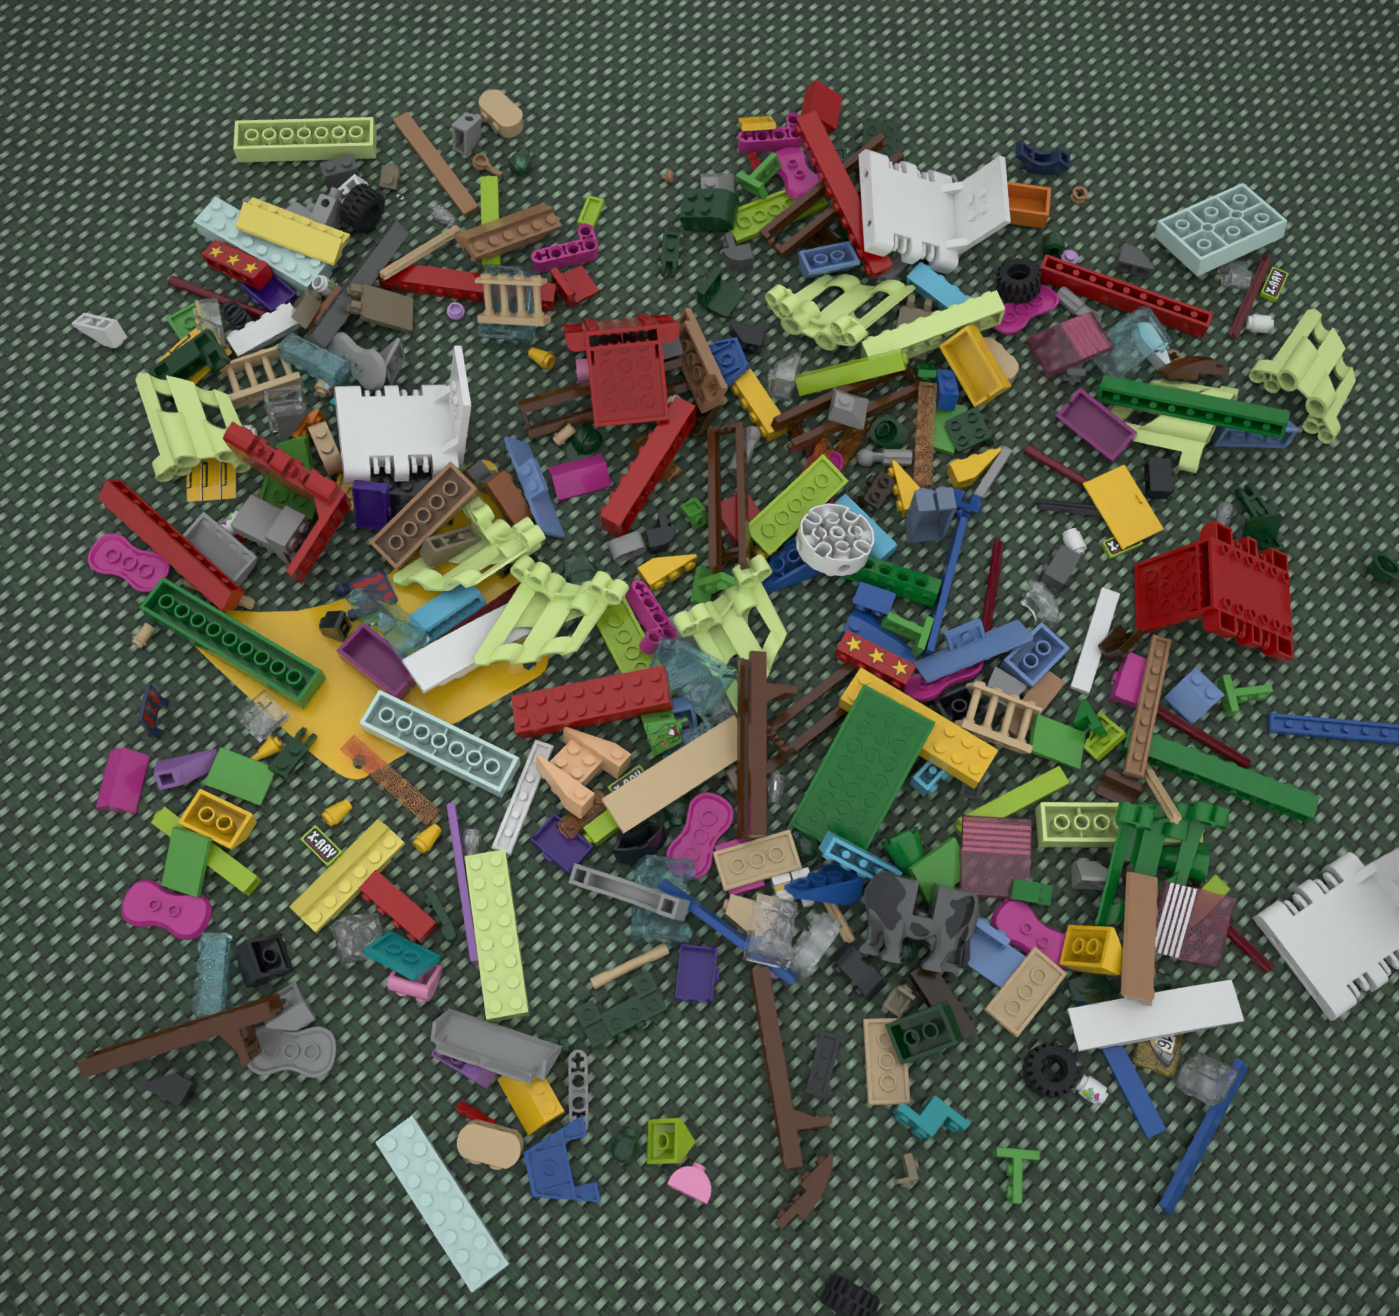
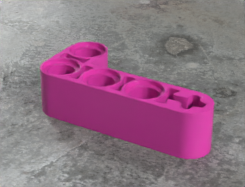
M789 113L786 117L785 127L769 130L740 131L737 149L741 153L753 151L757 153L778 151L787 147L801 148L802 139L800 136H797L794 129L796 119L800 115Z
M587 223L581 224L578 227V240L535 250L531 255L533 270L543 273L555 267L560 269L596 260L598 258V242L593 227Z
M635 580L625 594V598L647 632L639 643V648L648 655L666 650L677 637V631L647 585L641 580Z

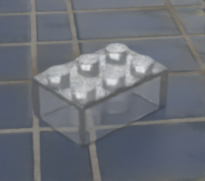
M757 893L752 902L743 960L784 969L790 958L798 902Z
M824 911L820 916L818 914L814 916L808 926L810 930L808 932L806 930L803 931L796 942L797 948L792 946L784 959L786 961L785 966L798 975L797 978L802 982L806 980L843 928L841 923Z

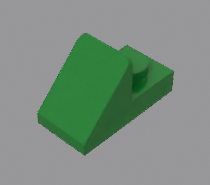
M914 362V378L918 377L925 385L924 387H932L933 378H936L937 373L933 363Z
M1086 698L1083 699L1075 716L1074 726L1080 731L1090 728L1093 734L1097 732L1101 739L1104 738L1108 733Z
M1012 879L1010 899L1050 906L1053 886L1039 882Z

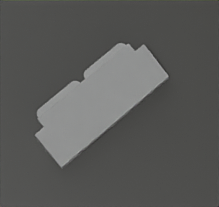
M450 1008L434 1020L432 1024L431 1041L436 1043V1052L528 1084L532 1082L534 1077L542 1080L546 1078L562 1047Z

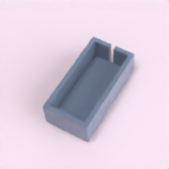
M941 486L934 491L921 488L914 492L904 521L907 544L944 540L957 508L953 487Z

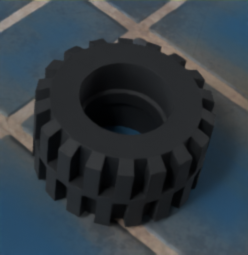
M358 184L344 198L340 208V218L359 233H366L378 223L385 209L384 196L367 184Z
M1015 258L1014 260H1007V262L1002 263V266H999L996 273V290L1003 301L1007 300V303L1024 304L1038 296L1041 289V268L1038 267L1037 263H1033L1030 259L1026 260V258Z
M1046 1042L1028 1052V1055L1024 1058L1025 1064L1022 1065V1070H1025V1073L1022 1075L1024 1079L1027 1078L1028 1082L1026 1085L1033 1088L1032 1092L1035 1094L1039 1093L1041 1097L1055 1098L1067 1094L1072 1088H1075L1077 1085L1075 1082L1080 1077L1077 1074L1080 1071V1066H1076L1078 1059L1077 1057L1073 1058L1072 1054L1074 1052L1071 1049L1066 1050L1067 1046L1063 1044L1058 1045V1042ZM1051 1058L1060 1066L1061 1076L1058 1082H1050L1042 1075L1041 1063L1043 1059Z
M838 1274L830 1275L819 1298L822 1304L842 1316H875L881 1303L877 1296Z

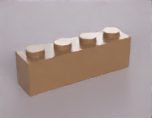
M1048 670L1032 688L1028 686L1021 694L1024 697L1022 701L1029 700L1037 703L1036 706L1043 708V712L1065 682ZM1015 707L1008 731L1009 737L1015 739L1018 736L1025 710ZM1041 712V713H1032L1028 730H1029V729L1031 728V726H1032L1034 715H1036V714L1041 715L1042 712ZM1004 717L1001 719L999 724L1002 725Z

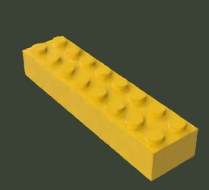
M860 668L840 698L838 706L849 712L865 684L935 721L936 723L924 743L919 756L975 789L998 750L863 668Z

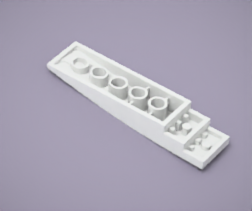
M507 604L458 628L402 660L403 665L423 694L438 685L441 687L454 678L459 679L480 666L475 664L473 656ZM513 628L502 645L520 643L528 637L533 628Z
M1232 980L1155 992L1152 1006L1142 1005L1137 1000L1122 998L1068 1009L1078 1052L1116 1045L1122 1046L1244 1022Z

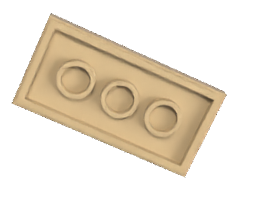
M790 829L713 852L724 892L802 869Z
M1033 947L985 1007L984 1011L1017 1038L1067 973L1039 949Z
M899 1018L863 1019L867 1105H898L902 1102L906 1105L910 1104L908 1063L900 1064L885 1024Z

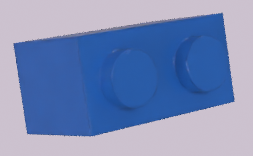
M936 369V378L933 379L931 385L936 410L954 411L959 397L955 373L953 370Z
M860 582L852 604L855 605V609L866 612L867 609L873 611L874 616L884 618V615L886 616L891 610L896 593Z

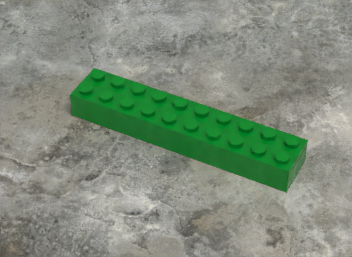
M164 577L159 580L139 606L146 617L301 709L306 707L326 679L319 668Z

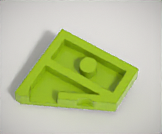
M1101 711L1097 716L1108 735L1101 739L1097 732L1093 734L1090 731V736L1084 744L1085 751L1098 762L1127 737L1126 733Z

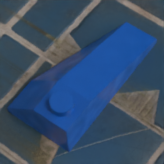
M796 536L786 541L782 545L783 548L776 555L773 554L770 557L771 560L768 564L772 569V574L761 582L767 594L808 580L820 573V571L813 569L802 560L796 549Z
M853 610L842 631L841 640L848 630L911 663L914 662L916 657L910 655L912 649L892 631L881 627V621L876 616L867 611Z
M838 862L821 866L818 872L808 873L807 878H798L784 885V890L796 899L851 905L861 901L863 879L851 870L848 871L841 867Z

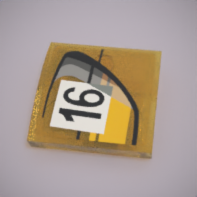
M1183 1034L1137 1042L1134 1047L1132 1064L1173 1078L1180 1056Z

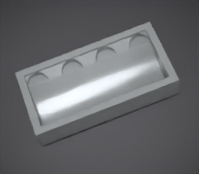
M205 512L183 534L189 542L238 586L244 582L258 560L257 556Z

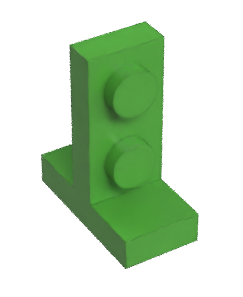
M772 152L750 175L739 171L736 174V178L740 187L764 200L768 196L764 185L782 167L778 155Z
M703 566L696 567L690 602L697 605L711 601L713 593L735 586L737 578L724 572L713 574L710 569Z
M889 612L883 618L880 626L913 641L914 644L910 655L918 657L925 649L934 618L927 615L920 623V626H918L915 622L907 621L899 615Z
M1230 674L1222 675L1216 681L1218 689L1224 694L1221 701L1225 717H1233L1240 711L1238 704L1245 703L1251 699H1255V701L1266 700L1273 692L1271 684L1234 689Z
M993 1148V1157L1009 1159V1162L1006 1164V1175L1009 1176V1185H1006L1005 1192L1006 1198H1009V1204H1022V1160L1038 1161L1040 1160V1151Z

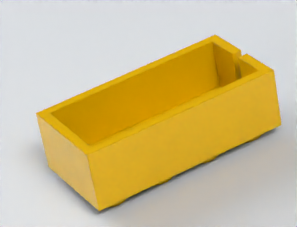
M967 325L939 345L974 407L984 406L996 398L995 396L1002 394L1012 387L976 325Z

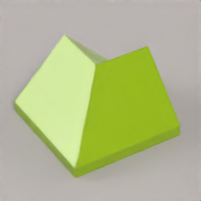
M681 1118L648 1120L647 1164H677L682 1162L696 1141Z

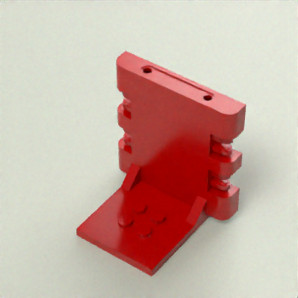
M648 313L637 314L638 317L604 321H596L595 318L584 319V323L563 325L567 347L574 352L586 351L595 427L669 419L662 343L673 342L679 336L678 321L674 320L673 317L671 318V315L649 316Z
M232 421L223 436V440L236 457L257 471L279 482L293 493H297L312 502L317 508L319 520L285 571L296 582L302 584L352 504L346 492L339 489L336 482L323 477L321 473L313 468L310 470L303 467L304 463L294 457L292 459L291 456L278 447L273 449L269 446L270 442L262 437L257 438L252 431Z
M1214 521L1203 526L1200 531L1199 541L1134 564L1136 629L1140 628L1143 634L1187 620H1203V627L1206 631L1223 638L1235 636L1238 644L1250 649L1260 647L1264 655L1281 662L1294 659L1289 588L1290 576L1287 554L1274 548L1259 552L1257 550V540L1249 536L1234 540L1232 528Z

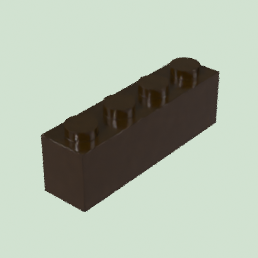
M921 967L912 971L907 977L927 1007L948 1000L964 1040L978 1032L976 1021L973 1017H968L964 1011L966 1009L965 1005L959 998L956 999L952 993L954 991L953 987L947 980L944 981L940 975L941 973L925 970Z

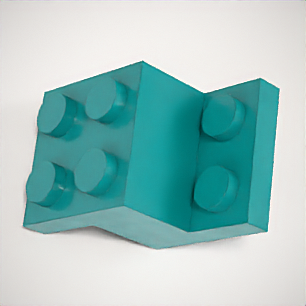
M936 1095L926 1101L918 1114L903 1102L898 1104L892 1111L895 1115L894 1119L901 1125L905 1126L907 1124L912 1128L911 1133L920 1140L922 1138L925 1140L932 1138L943 1122V1126L952 1133L955 1131L957 1133L962 1132L970 1124V1122Z

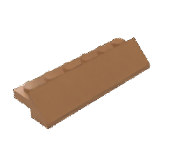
M539 204L455 234L454 238L463 251H468L474 261L484 257L488 260L542 240L546 234L560 230L562 225L553 213L555 207Z
M684 308L678 320L679 340L683 354L679 355L683 365L681 370L700 412L705 413L727 401L724 394L728 387L691 308Z
M1127 872L1121 995L1128 1000H1137L1142 1005L1152 1006V1000L1155 997L1154 978L1156 970L1154 962L1156 957L1155 937L1157 936L1156 917L1158 916V878Z

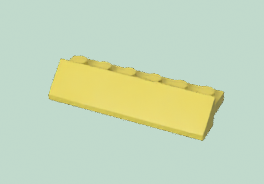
M254 197L248 203L243 202L236 223V229L332 266L340 259L342 249L350 240V234Z
M377 819L289 907L313 931L318 933L331 918L334 920L361 892L359 887L375 870L380 873L392 861L391 858L405 843L387 825Z

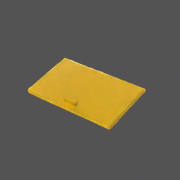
M1125 465L1083 483V486L1122 550L1164 530Z

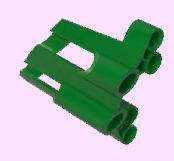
M1119 801L1115 822L1120 824L1095 925L1104 927L1124 920L1125 900L1114 903L1123 862L1129 861L1134 864L1132 870L1134 873L1155 877L1164 839L1167 836L1181 839V844L1173 875L1158 881L1159 895L1157 902L1167 898L1171 883H1174L1171 895L1174 893L1177 884L1180 885L1179 889L1182 886H1186L1204 826L1207 825L1226 830L1230 809L1200 801H1194V803L1173 802L1182 817L1179 824H1174V822L1169 821L1159 803H1126Z

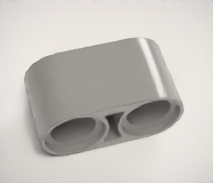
M639 531L615 538L608 543V548L615 562L625 561L647 551L646 544Z

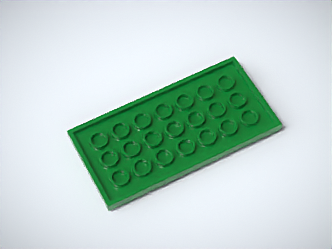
M864 684L789 825L820 842L823 841L827 832L830 831L867 851L936 722Z

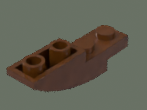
M1190 356L1166 364L1158 369L1157 373L1163 375L1165 380L1174 381L1178 379L1183 382H1189V380H1197L1198 376H1206V374L1220 378L1221 375L1228 376L1230 368L1217 364L1218 360L1209 356Z
M823 1153L815 1162L817 1167L812 1172L808 1169L800 1177L802 1182L799 1186L805 1192L802 1194L799 1191L790 1200L793 1204L788 1209L783 1207L775 1216L778 1219L775 1225L780 1230L795 1215L804 1220L819 1201L830 1177L834 1158L831 1153L827 1156Z

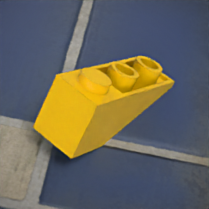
M1001 448L988 449L982 454H972L966 459L952 461L949 464L947 474L954 489L973 485L994 463L1001 452Z
M892 460L890 468H888V476L895 480L892 492L897 497V511H900L903 518L907 515L914 492L921 488L895 460Z
M697 555L652 558L637 568L638 576L651 592L653 590L657 591L666 582L676 580L684 571L692 570L697 564Z

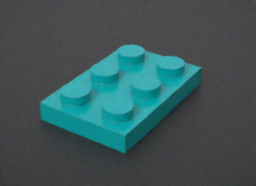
M391 930L364 949V955L413 981L440 962V955Z

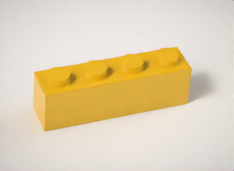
M750 368L730 388L732 393L740 399L741 407L749 413L751 422L757 425L761 432V437H765L767 442L785 434L787 428L775 432L770 426L774 417L781 413Z

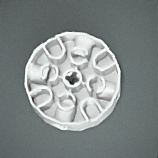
M827 503L814 506L804 515L795 538L796 549L802 560L817 571L828 576L851 575L865 566L875 541L874 532L867 519L861 514L857 515L849 511L850 508L843 505Z

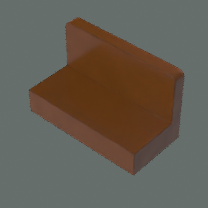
M1108 768L1103 773L1095 794L1112 803H1119V801L1130 803L1136 801L1145 785Z

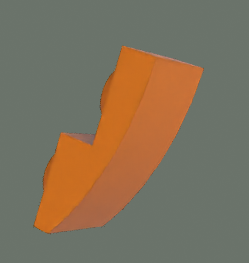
M316 408L308 414L291 434V437L295 438L308 434L310 440L311 434L308 427L326 421L320 409Z

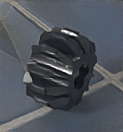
M230 300L220 309V314L238 331L245 328L244 326L252 321L247 312L235 301Z

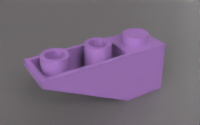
M217 749L157 761L153 773L159 790L180 786L209 773L218 754Z
M435 1049L431 1054L434 1058L486 1089L497 1074L485 1068L440 1054Z

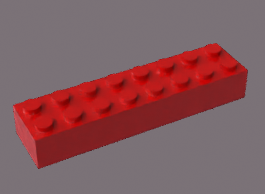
M677 396L668 403L669 419L657 421V427L654 431H650L645 446L642 445L640 447L636 460L631 461L628 467L629 471L621 477L617 490H613L610 494V501L601 508L599 514L604 531L617 538L626 535L696 424L695 405Z
M664 665L511 696L515 733L521 739L562 732L565 727L577 729L674 709L669 674Z

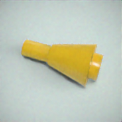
M270 735L258 752L250 757V759L260 761L262 758L264 759L281 752L282 741L277 736L273 737Z

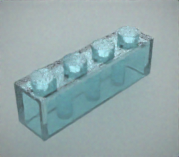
M291 332L277 346L280 354L279 357L282 361L289 362L299 370H304L311 376L324 380L328 385L341 386L352 374L348 361Z
M202 933L201 939L198 941V951L200 952V959L196 962L198 981L194 983L196 1002H193L192 1013L195 1015V1018L226 1010L232 936L228 933Z

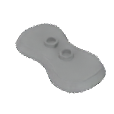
M343 332L336 333L328 346V361L331 367L341 374L354 376L369 391L376 392V390H381L386 378V365L382 356L375 350L359 347L347 334Z
M266 1025L255 1028L261 1053L247 1065L254 1073L270 1075L282 1070H291L306 1077L317 1078L325 1075L332 1068L336 1056V1040L328 1029L311 1027L302 1031L291 1032L270 1029Z

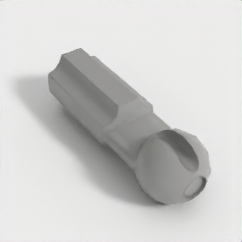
M1062 287L1058 291L1059 303L1072 314H1076L1081 318L1087 327L1089 325L1084 319L1086 317L1094 328L1100 325L1101 315L1099 312L1090 309L1083 300L1068 288Z
M756 426L746 428L747 465L756 443L761 438V432ZM735 451L727 470L737 477Z
M863 448L857 453V461L862 466H869L873 462H881L883 466H890L892 460H895L899 466H911L912 464L911 450L884 449L881 453Z

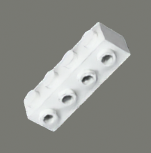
M290 303L287 305L281 304L276 308V311L272 313L267 312L256 322L250 321L244 326L245 328L229 333V336L226 338L236 356L240 358L243 355L255 353L302 327L291 317L292 305Z

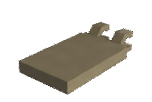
M352 283L351 287L347 288V295L361 298V302L351 300V304H347V312L360 315V320L406 333L413 331V298L367 284L359 285Z
M909 294L906 306L900 307L896 328L904 323H912L919 317L925 318L933 313V311H930L933 299L926 297L923 309L914 308L916 295ZM928 352L908 360L926 362Z

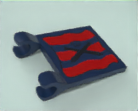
M383 569L348 583L335 586L336 594L339 597L351 591L359 607L347 612L351 622L398 601Z
M146 683L137 721L148 732V737L153 735L161 738L162 729L155 727L159 707L168 708L169 700L162 697L150 683Z

